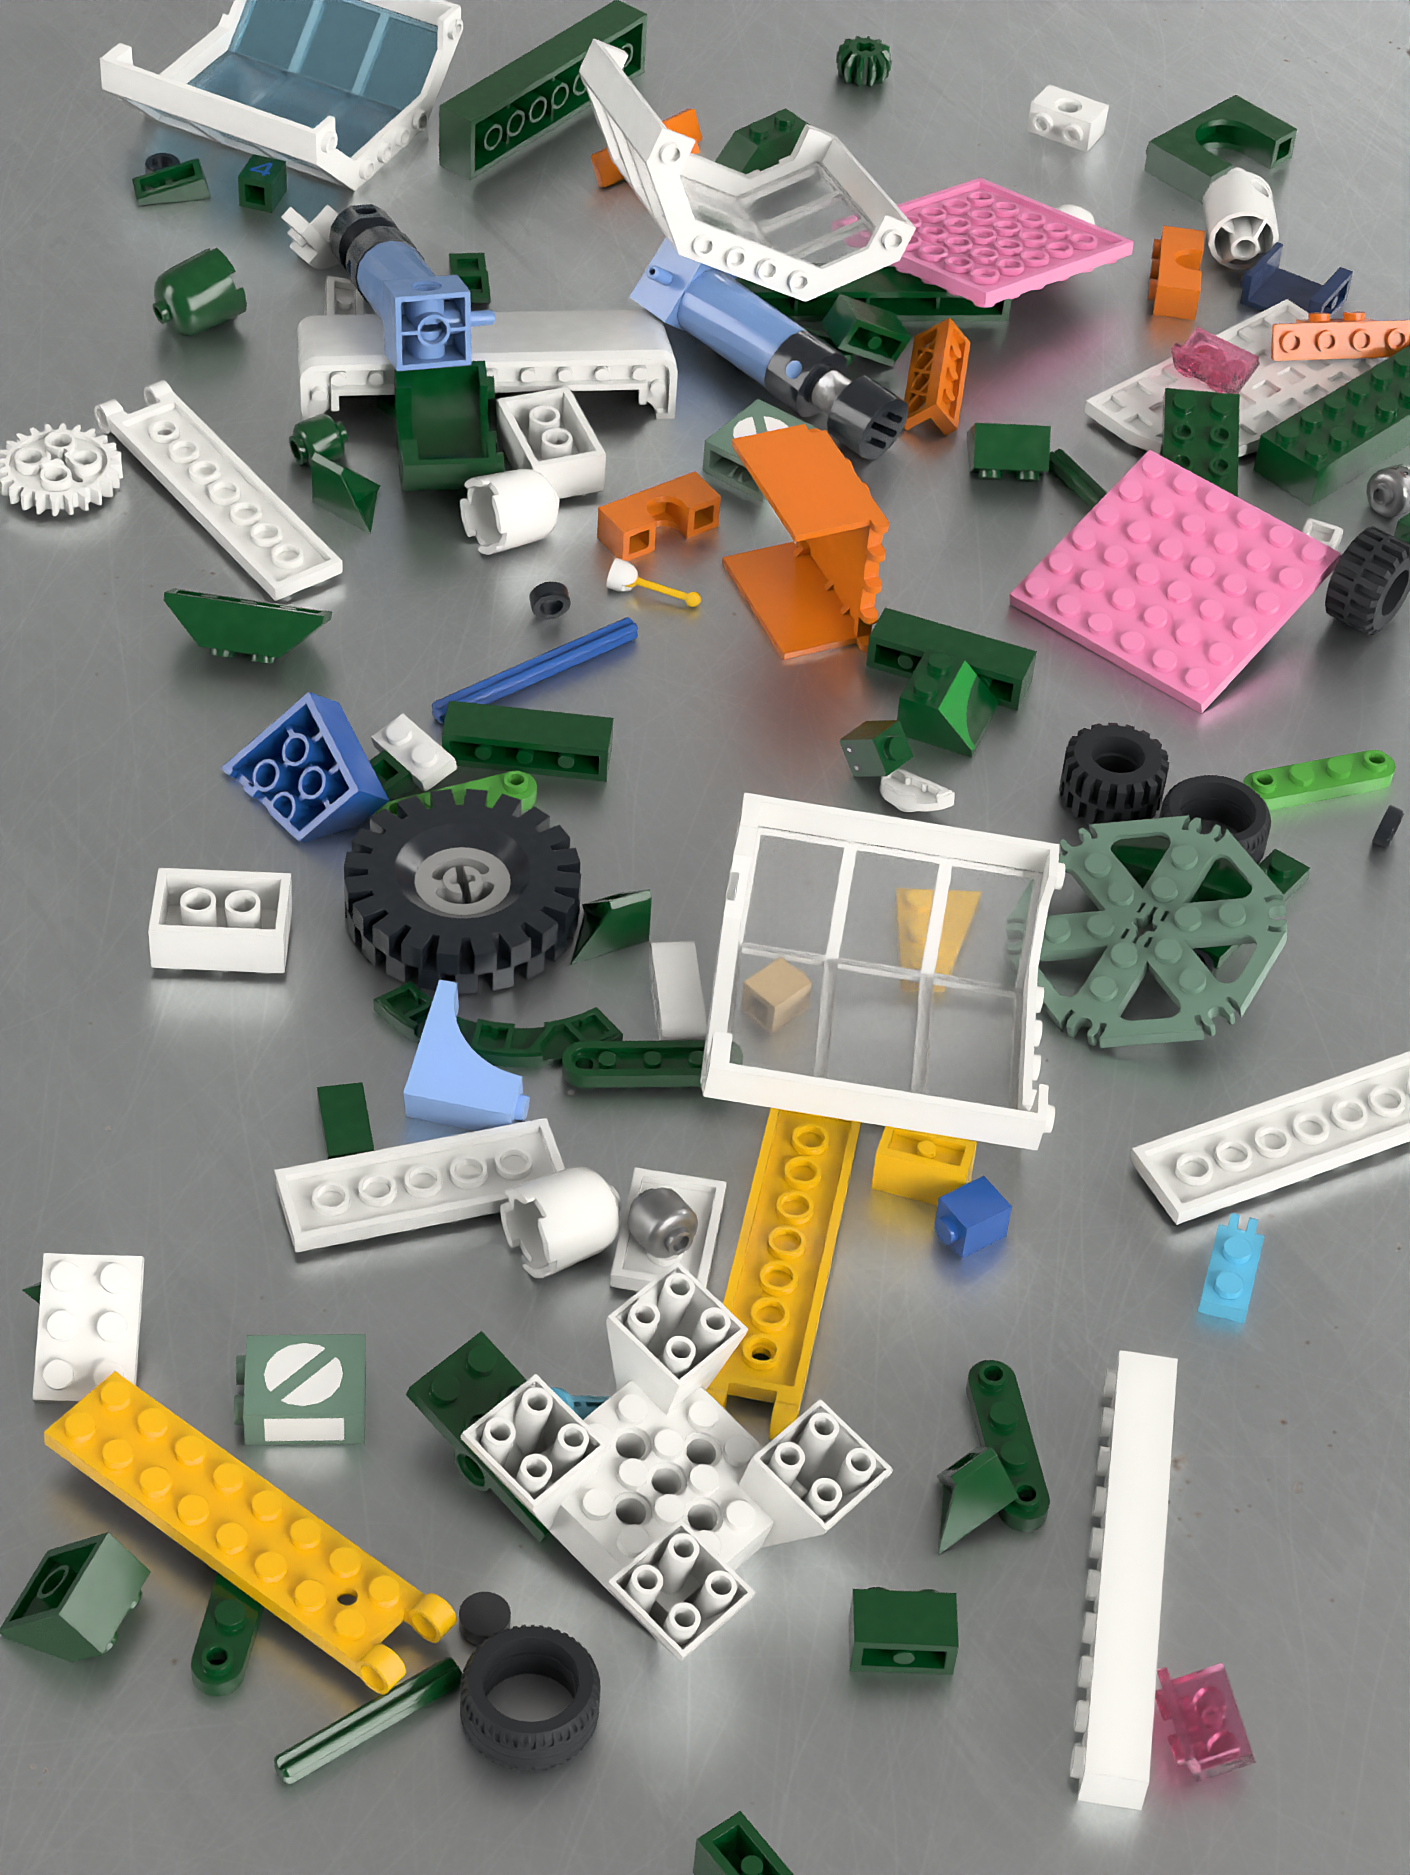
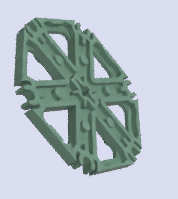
M1189 815L1089 824L1090 833L1084 828L1078 830L1081 845L1070 846L1064 838L1060 840L1062 854L1059 853L1058 863L1065 864V872L1073 876L1100 911L1047 915L1039 962L1101 957L1081 990L1076 995L1068 997L1059 994L1038 967L1037 986L1044 987L1042 1007L1061 1032H1063L1067 1024L1068 1036L1074 1038L1080 1028L1089 1027L1090 1030L1087 1033L1089 1045L1094 1046L1099 1042L1100 1048L1205 1040L1204 1032L1210 1036L1216 1034L1215 1024L1212 1021L1213 1017L1222 1016L1232 1025L1235 1023L1234 1008L1242 1018L1286 944L1288 929L1287 920L1272 919L1276 916L1286 915L1284 895L1228 829L1222 837L1221 826L1216 824L1209 834H1200L1202 830L1201 819L1196 817L1190 822ZM1164 836L1170 840L1171 844L1142 889L1113 854L1111 846L1120 839ZM1220 858L1228 859L1252 886L1251 893L1244 898L1190 903L1212 865ZM1031 879L1006 919L1007 925L1005 930L1007 940H1021L1017 943L1006 944L1008 962L1016 974L1018 973L1034 879ZM1152 922L1154 932L1146 931L1144 935L1139 937L1138 928L1144 929ZM1252 943L1257 945L1239 978L1231 983L1218 981L1192 950L1194 948ZM1148 971L1180 1009L1178 1014L1170 1018L1128 1021L1120 1017Z

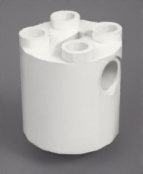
M1242 168L1229 170L1226 175L1221 176L1210 185L1203 196V207L1208 244L1212 256L1220 264L1231 269L1254 267L1263 252L1267 253L1279 240L1270 186L1262 177L1246 172Z

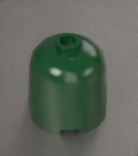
M210 248L205 249L166 270L157 278L154 286L155 303L152 307L160 323H166L178 334L193 336L246 312L247 301L243 287L236 290L230 274L236 271L226 255L218 248L212 250Z

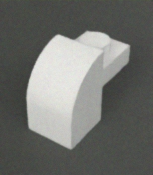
M327 205L309 223L290 207L281 216L291 227L287 234L294 241L289 247L316 269H327L340 264L331 250L329 241L331 225L338 213Z

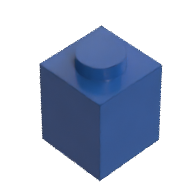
M982 1176L939 1197L934 1228L939 1239L944 1244L950 1245L963 1259L1007 1236L1012 1206L986 1177Z

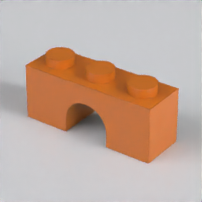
M1163 225L1161 239L1154 238L1147 300L1154 301L1153 315L1195 320L1201 290L1202 271L1200 266L1204 250L1205 231Z
M696 471L598 507L597 538L616 558L630 561L655 551L656 527L658 526L675 528L686 538L718 527L721 496Z

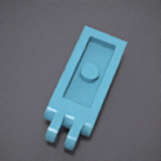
M1231 1213L1228 1226L1218 1225L1198 1312L1244 1324L1265 1235L1256 1233L1259 1219L1249 1217L1245 1231L1237 1228L1240 1215Z

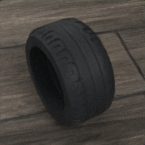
M1202 775L1188 778L1177 783V785H1174L1169 790L1162 802L1159 818L1189 815L1190 822L1197 817L1201 820L1223 823L1238 832L1237 834H1232L1257 864L1260 863L1269 837L1271 816L1266 802L1258 793L1240 781L1218 775ZM1201 831V832H1200V834H1203V835L1209 834V833L1204 832V831Z
M535 1625L513 1626V1629L506 1628L503 1632L498 1631L496 1635L492 1634L472 1652L461 1677L460 1715L462 1725L470 1742L487 1759H491L493 1763L498 1762L500 1766H507L508 1769L517 1768V1771L522 1769L527 1772L533 1769L534 1771H539L540 1769L547 1770L548 1767L554 1768L558 1764H564L565 1760H571L589 1742L599 1718L601 1686L595 1662L580 1642H576L575 1638L569 1637L565 1632L561 1633L558 1629L553 1630L552 1627L544 1628L543 1625H539V1627ZM522 1674H537L549 1677L563 1685L574 1700L563 1712L552 1718L526 1722L512 1719L499 1712L489 1702L487 1695L496 1685L510 1677Z

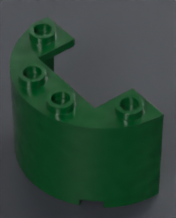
M471 361V365L396 371L394 368L396 441L401 491L468 489L464 484L471 478L504 472L503 452H497L496 430H489L488 399H495L494 376H487L485 361Z

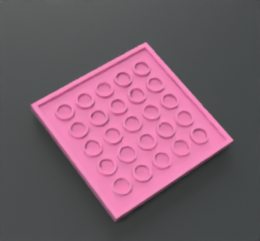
M977 178L896 205L916 229L900 261L891 265L896 267V270L899 272L910 273L921 278V281L926 284L942 287L951 295L973 301L975 306L988 308L1002 300L1017 298L1020 294L1030 290L1042 289L1047 284L1065 281L1072 275L1090 272L1093 268L1103 264L1115 263L1117 259L1132 254L1133 241L985 179ZM855 218L833 225L832 236L860 224L859 221ZM866 233L843 244L846 245L847 249L856 251L866 247L871 236L869 233Z
M1149 450L1009 594L1010 604L1202 714L1333 572L1341 558V553Z

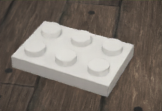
M635 1167L611 1271L610 1287L640 1291L678 1261L707 1289L727 1182ZM651 1188H671L696 1213L698 1228L693 1238V1243L687 1251L680 1255L668 1258H655L640 1245L629 1231L627 1221L633 1200L640 1193Z
M44 1253L32 1397L34 1403L77 1404L114 1371L136 1385L145 1261L143 1256Z

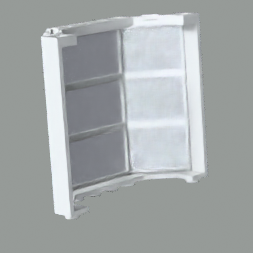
M593 38L579 73L590 98L597 123L605 139L608 153L615 166L679 255L804 302L900 261L916 227L835 135L806 124L791 155L778 160L779 164L761 172L757 169L748 174H743L692 154L690 152L695 140L667 129L623 72L622 68L628 58V54L624 50Z
M744 792L716 953L700 1078L703 1097L1038 1150L1043 1132L1051 1133L1055 1117V1105L1048 1104L1049 1085L1039 1084L1036 1090L1032 1089V1082L1037 1081L1041 1065V1055L1034 1054V1047H1038L1040 1044L1043 1026L1042 1021L1035 1020L1036 1013L1041 1011L1044 998V987L1037 986L1038 965L1049 903L1054 889H1062L1065 876V864L1058 863L1059 844Z

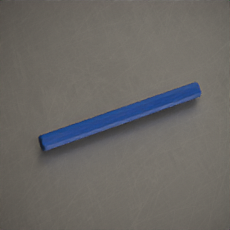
M625 617L432 703V715L440 724H444L449 701L486 705L635 640L638 637V626L631 618Z

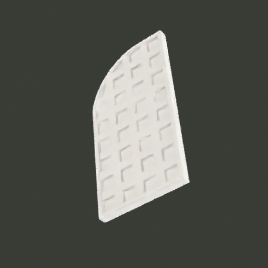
M1286 299L1086 400L1084 413L1126 443L1160 454L1165 388L1240 394L1239 457L1257 451L1261 434L1382 361L1378 358L1272 360V325L1296 323V320L1308 319V312Z

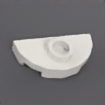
M900 768L888 776H882L880 793L886 801L896 806L900 811L928 812L943 810L954 805L955 792Z

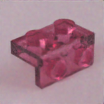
M1199 327L1195 329L1183 346L1175 343L1171 348L1174 368L1181 375L1187 378L1195 377L1205 382L1213 391L1219 393L1238 394L1260 365L1258 356Z
M1223 1663L1175 1679L1172 1678L1167 1667L1157 1670L1162 1688L1155 1690V1699L1163 1720L1172 1719L1176 1733L1169 1735L1168 1741L1178 1767L1187 1764L1196 1783L1256 1763L1249 1737Z

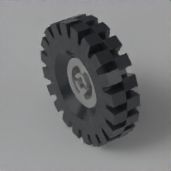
M451 789L430 791V809H427L416 795L398 801L397 816L387 809H383L370 819V830L361 828L352 840V852H347L344 863V897L348 931L355 944L362 942V954L373 965L376 966L386 961V974L405 983L419 968V988L436 991L439 979L445 980L446 976L449 975L455 976L458 994L478 993V975H485L492 991L514 986V969L526 980H529L544 971L545 958L555 963L566 951L567 939L573 940L578 926L581 893L580 859L576 848H570L569 835L560 824L550 828V816L535 806L521 815L522 800L501 794L493 808L487 807L488 791L466 789L463 805L455 804ZM460 886H463V898L465 904H462V891Z

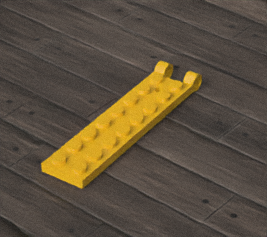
M770 1108L723 1305L748 1328V1331L706 1389L724 1409L728 1395L775 1403L769 1429V1440H773L799 1417L862 1122ZM759 1353L765 1354L769 1357V1360H756L753 1356Z
M116 1371L44 1431V1444L344 1665L360 1677L369 1688L379 1694H387L406 1674L405 1665L400 1657L389 1647L380 1644L396 1627L405 1621L425 1640L437 1643L457 1623V1616L453 1608L442 1597L434 1593L423 1594ZM343 1595H350L356 1597L357 1601L352 1605H343L337 1599Z

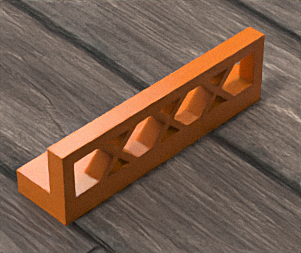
M950 317L914 337L904 401L908 404V416L904 426L906 431L930 418L945 436L958 430L970 341Z

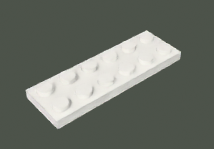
M541 1118L276 1169L274 1172L275 1184L296 1253L500 1212V1206L509 1202V1197L505 1195L507 1189L564 1170L565 1167L547 1118Z

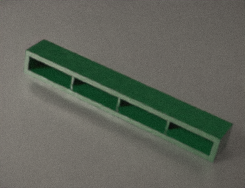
M884 267L807 302L740 277L736 279L737 282L794 322H822L840 294L893 312L900 321H944L949 317L953 321H1009L1012 300L1005 299L988 308L978 307L969 299L951 295L942 287L926 284L917 276L897 271L896 267Z

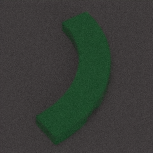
M410 981L373 999L374 1011L404 1036L417 1043L420 1042L433 1001L432 998L423 993ZM597 1007L565 1019L544 1022V1027L515 1028L516 1024L478 1019L476 1023L458 1016L456 1019L460 1032L466 1042L481 1058L493 1066L542 1067L562 1064L564 1050L575 1042L623 1041V1033Z

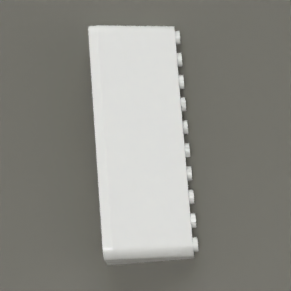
M647 309L494 312L495 323L493 325L471 327V361H485L487 376H494L495 393L540 392L562 387H569L571 391L638 390L639 405H644L646 402L650 403L655 409L656 419H675L678 377L676 360L662 320ZM377 314L314 315L306 317L299 323L297 338L301 421L323 414L330 408L332 411H339V396L394 395V366L385 355L384 323Z

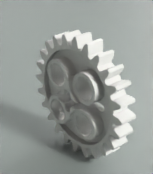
M62 423L58 430H53L49 424H45V431L42 432L32 427L30 428V436L18 433L16 434L17 442L6 441V450H0L1 494L3 496L9 495L11 504L21 501L22 510L36 506L37 514H41L47 508L51 509L53 516H56L60 509H65L69 515H72L74 507L78 506L84 511H88L89 502L101 505L102 496L112 497V488H119V479L123 478L121 452L116 450V443H108L107 435L96 437V431L93 428L85 433L81 432V425L75 426L72 430H67L66 424Z

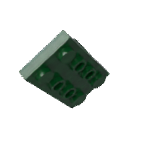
M1165 388L1163 395L1162 443L1159 454L1238 497L1240 394Z
M481 1331L412 1384L406 1396L455 1449L454 1461L464 1479L477 1490L486 1491L491 1488L531 1534L541 1542L551 1532L508 1490L460 1438L466 1429L527 1381Z

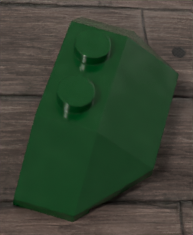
M786 108L777 111L770 116L736 130L715 160V163L743 174L751 173L757 169L761 172L779 164L778 160L791 155L805 125L810 124Z
M176 588L164 592L163 599L199 647L211 648V655L235 657V652L251 654V661L260 663H274L275 658H280L289 653L332 618V611Z

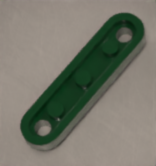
M705 1040L579 1041L569 1045L564 1050L562 1055V1075L570 1084L583 1088L701 1087L700 1078ZM731 1043L729 1063L742 1065V1053L736 1045Z
M997 1360L980 1361L970 1369L966 1385V1393L981 1447L993 1448L1018 1495V1498L998 1511L1001 1520L1014 1530L1023 1532L1033 1531L1041 1527L1046 1521L1050 1498L1018 1382L1013 1370L1003 1362ZM1027 1497L1032 1501L1026 1502L1019 1498Z
M218 1572L191 1658V1673L195 1687L200 1692L215 1697L228 1695L242 1684L264 1611L263 1605ZM215 1659L225 1661L221 1665L210 1664Z

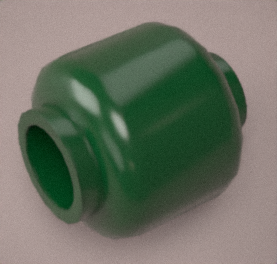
M319 414L297 423L293 429V435L289 437V445L296 461L300 465L306 464L310 468L314 452L336 462L342 459L345 453L344 444L349 441L347 431L342 422L338 421L335 423L327 414Z

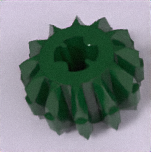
M856 36L854 40L845 39L844 44L839 46L836 55L838 76L845 79L848 84H858V87L861 85L872 87L873 83L882 84L884 79L889 77V71H891L890 46L882 44L880 39H870V36L867 38Z

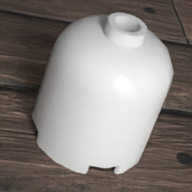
M517 469L471 478L464 484L468 488L467 498L460 500L461 517L468 537L476 536L480 544L478 548L480 553L491 555L536 542L548 536L557 522L558 494L552 488L549 481L535 470Z
M585 1167L567 1168L507 1189L505 1195L509 1197V1202L500 1206L502 1225L511 1248L521 1247L529 1261L522 1264L526 1272L535 1278L548 1277L602 1252L610 1246L618 1234L619 1211L621 1210L619 1194L599 1174Z

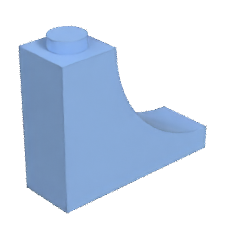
M439 979L403 1092L406 1117L474 1131L525 1122L530 1097L523 1095L522 1076L511 1074L491 1065L470 1047L460 1032L456 1021L459 1009L457 983Z

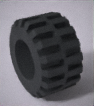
M1373 526L1360 533L1346 548L1332 573L1326 592V613L1367 635L1372 636L1382 630L1397 614L1410 591V544Z
M1108 722V725L1104 726L1098 723L1091 725V729L1083 728L1078 731L1077 736L1071 737L1066 747L1059 793L1063 796L1062 802L1065 807L1072 808L1071 813L1074 816L1085 818V823L1088 824L1152 819L1162 804L1169 770L1167 751L1161 749L1162 744L1157 739H1151L1150 734L1144 730H1135V726L1127 724L1126 726H1119L1117 723Z

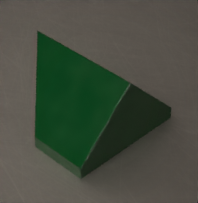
M314 452L311 458L312 502L371 534L377 492L381 485Z
M650 889L621 892L582 904L584 915L570 965L649 941L652 905Z
M992 1447L974 1448L936 1476L942 1484L938 1555L1018 1498L1001 1461Z

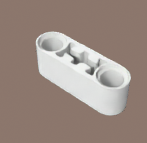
M650 942L649 972L659 1041L705 1040L707 1031L706 1013L695 942Z

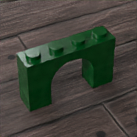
M1234 95L1149 141L1146 148L1147 156L1144 171L1203 204V196L1210 185L1221 176L1226 175L1233 167L1231 163L1206 149L1224 148L1234 150L1271 170L1292 158L1297 128L1238 95Z

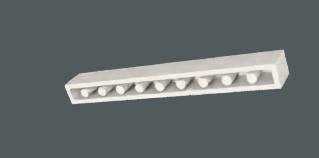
M1120 1350L1116 1368L1106 1369L1103 1386V1397L1111 1398V1408L1103 1407L1099 1436L1108 1437L1107 1447L1100 1446L1096 1476L1105 1477L1104 1487H1096L1093 1503V1516L1101 1517V1527H1093L1089 1548V1558L1098 1559L1097 1570L1089 1569L1085 1600L1094 1601L1093 1613H1085L1082 1630V1643L1091 1644L1090 1656L1082 1655L1079 1668L1078 1687L1087 1688L1086 1701L1078 1700L1074 1732L1083 1733L1082 1746L1074 1745L1070 1778L1079 1779V1801L1142 1810L1150 1777L1178 1359Z

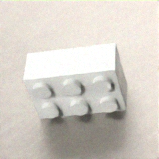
M569 387L497 399V439L514 470L531 469L541 473L557 492L559 499L604 490L606 453Z
M158 868L148 929L151 968L285 973L292 918L291 873Z

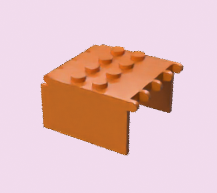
M806 424L732 439L731 446L794 540L793 542L725 556L722 559V564L783 660L855 643L860 650L868 652L872 624L878 621V611L874 606L876 594L881 592L882 581L878 577L880 562L885 560L886 550L882 546L883 534L889 530V521L870 495L867 484L861 482L853 469L851 461L844 457L826 430L808 429Z

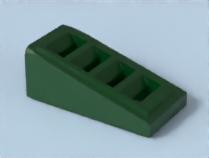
M199 158L132 179L139 205L196 201L211 198Z

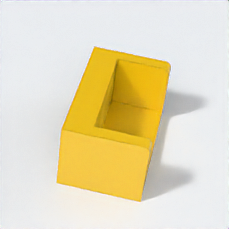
M885 1126L876 1151L871 1189L938 1205L939 1197L970 1183L977 1142L963 1138Z

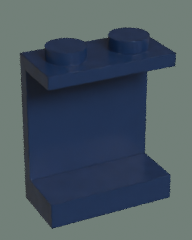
M1277 242L1267 253L1263 252L1257 264L1252 269L1248 268L1241 278L1240 288L1243 289L1240 304L1263 312L1288 299L1308 313H1330L1331 318L1347 301L1353 271L1340 267L1324 285L1279 268L1283 244Z

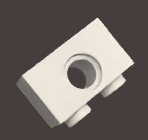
M1048 84L1031 102L1027 131L1088 152L1104 135L1109 105Z

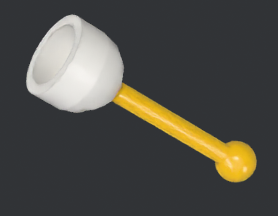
M615 558L612 563L606 587L609 589L625 592L638 585L684 600L690 607H696L701 602V597L697 592L685 593L639 578L635 566L628 561Z

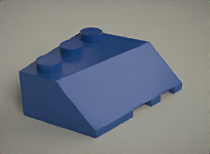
M311 692L305 694L221 767L229 776L239 781L244 786L243 789L252 798L258 799L269 810V814L302 843L360 826L389 801L340 703Z

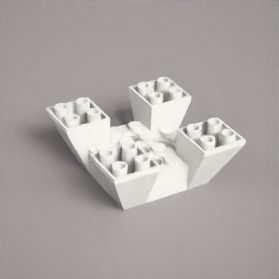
M676 1261L607 1317L606 1325L617 1392L582 1420L535 1374L466 1429L460 1438L508 1490L638 1622L676 1658L682 1661L754 1597L756 1592L735 1572L737 1568L760 1548L825 1534L890 1476L894 1469L821 1399L765 1447L751 1436L706 1391L744 1338L748 1328L680 1262ZM621 1521L628 1522L630 1525H625Z

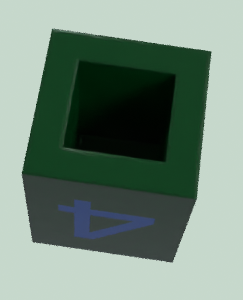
M253 154L238 175L239 206L272 213L287 192L286 161Z

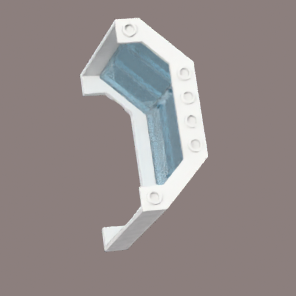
M234 0L229 15L223 13L219 25L160 74L133 66L132 47L122 43L117 44L100 58L102 89L107 93L118 97V100L129 107L140 111V114L147 118L252 155L255 154L286 161V167L356 191L367 180H370L373 174L384 164H387L399 150L405 147L412 138L425 129L463 31L461 6L445 0Z

